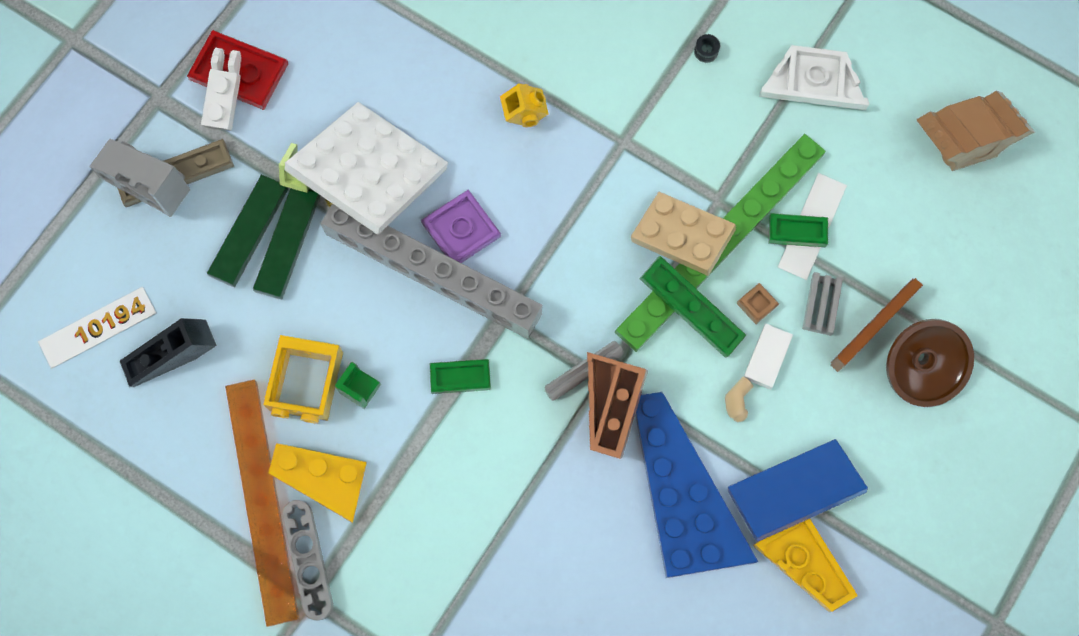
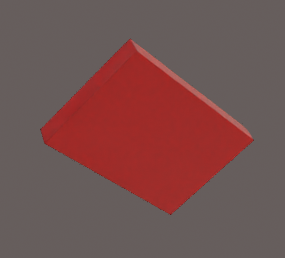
M212 30L187 74L188 79L207 87L209 72L212 69L211 58L214 49L222 48L224 50L225 56L222 71L229 72L228 61L231 51H240L241 65L239 75H241L237 100L264 110L288 66L287 59Z

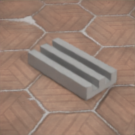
M813 273L802 327L803 330L829 336L834 333L843 278L837 277L834 279L829 275L820 276V273ZM818 283H822L823 287L816 325H812L811 321ZM831 285L833 286V291L828 313L827 325L825 328L823 327V321L825 316L829 287Z

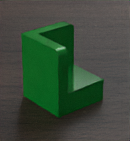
M351 362L335 384V388L341 395L365 409L381 383L360 370L357 364Z

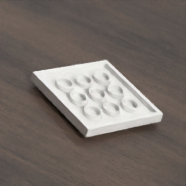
M357 102L286 161L284 170L378 235L446 171L448 162Z

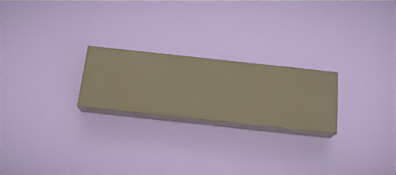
M223 139L163 161L173 165L185 176L184 181L186 184L234 167ZM117 188L125 207L142 202Z

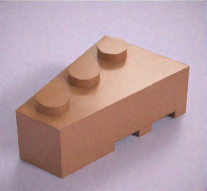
M587 352L590 450L621 459L625 451L648 370Z

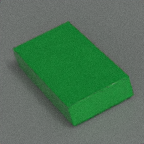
M771 213L769 216L768 244L826 248L828 245V217Z
M489 359L430 363L431 394L491 390Z

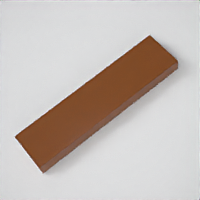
M916 278L908 282L830 362V366L837 372L840 371L923 284Z

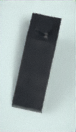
M181 318L121 359L120 364L129 387H135L196 360L217 345L205 319Z

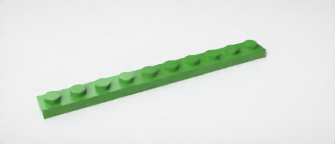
M805 133L723 218L736 224V230L711 273L824 156L826 151ZM680 263L675 268L696 289L709 277ZM652 291L615 330V334L637 352L675 311Z

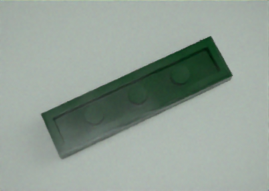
M261 174L207 271L208 276L234 288L236 287L284 199L288 187L282 186L280 182Z
M290 188L253 286L254 292L280 300L283 299L321 196L314 190L309 189L306 193Z

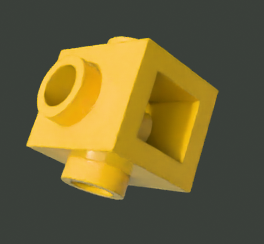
M519 83L500 96L506 122L528 128L537 125L539 120L549 115L543 90L540 88Z

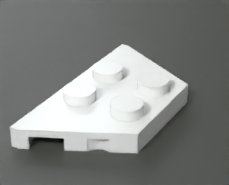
M791 45L767 83L762 87L759 96L866 110L869 106L868 98L863 97L858 86L860 80L852 70V63L847 52Z

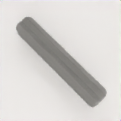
M612 341L594 354L617 360L623 355V350L616 341ZM587 359L545 386V392L552 401L588 379Z

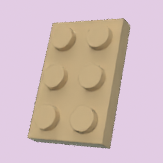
M658 192L631 235V241L709 276L733 236L736 224Z

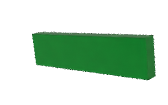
M661 256L657 257L639 278L725 358L729 357L745 338L746 334Z

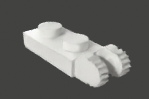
M215 48L211 58L212 69L209 72L201 125L231 131L241 75H239L241 53L240 51H231L228 61L229 72L222 71L225 56L224 50L222 48Z

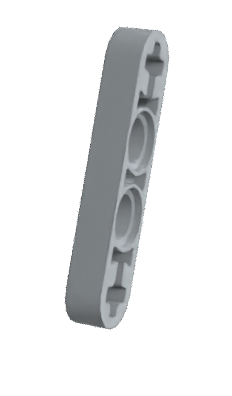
M293 500L284 507L283 522L303 611L309 619L316 621L324 620L332 613L333 599L313 512L307 503ZM295 507L305 511V515L301 516V523L303 527L309 525L310 530H300L293 534V529H299L297 521L290 519V515L295 513ZM302 536H309L313 541L312 549L305 554L299 553L296 548L297 540ZM310 566L317 567L320 572V577L314 584H307L303 579L304 570ZM323 585L324 591H317L320 601L326 602V607H323L321 610L322 614L318 615L317 611H311L310 606L315 604L314 594L310 593L307 595L306 590L317 589Z

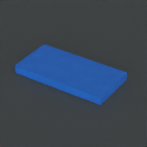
M836 439L728 486V493L756 542L867 493L868 490L863 479Z

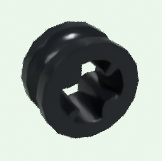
M711 34L700 36L694 48L695 57L704 63L714 61L720 50L718 38ZM703 45H706V47L710 45L712 51L709 53L708 50L704 52L702 50Z

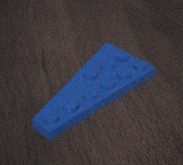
M663 392L641 395L635 417L666 578L757 563V558Z

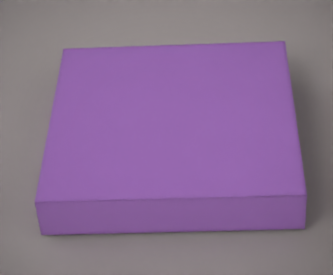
M469 189L421 220L422 225L443 254L460 263L501 237V233Z

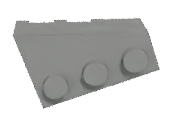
M109 139L90 165V168L102 180L169 217H172L190 191V188L184 181L185 176L173 165L140 152L125 141L119 143Z

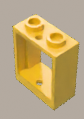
M280 335L263 403L271 411L272 416L288 419L290 414L301 416V421L318 424L319 419L328 421L343 356L340 346ZM290 355L330 362L319 409L279 402Z

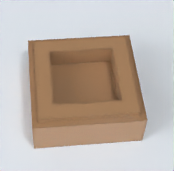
M760 283L736 303L755 324H758L779 305Z

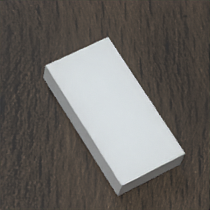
M765 324L743 377L771 390L793 334Z

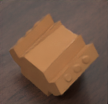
M995 91L986 97L977 96L946 106L936 113L930 111L916 119L942 153L943 161L950 166L951 171L995 158L1010 145L1035 133L1027 123V120L1021 116L1019 110L999 91Z

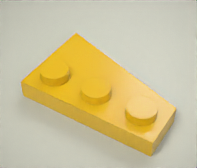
M276 443L268 473L353 523L367 462Z
M811 519L796 524L753 545L828 612H833L858 596Z

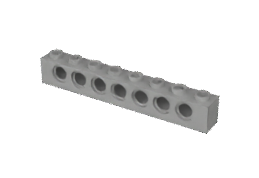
M334 204L331 205L321 221V226L327 236L526 339H529L542 315V304L389 226L377 235Z

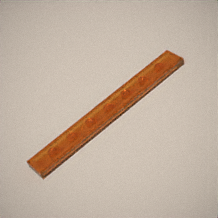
M254 379L227 385L225 388L266 627L300 620L275 479L268 473L271 465V456L258 384Z

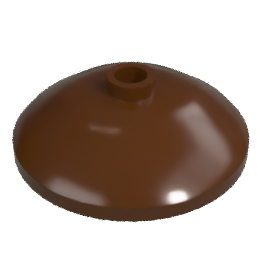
M926 319L916 322L899 334L889 350L886 362L888 381L894 392L910 404L921 407L941 405L958 395L968 383L974 367V350L967 334L960 327L949 321ZM924 353V358L918 361L919 356Z

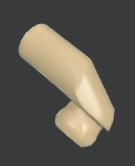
M742 377L725 396L727 414L736 422H742L748 416V411L745 409L744 396L753 388V384L745 377Z

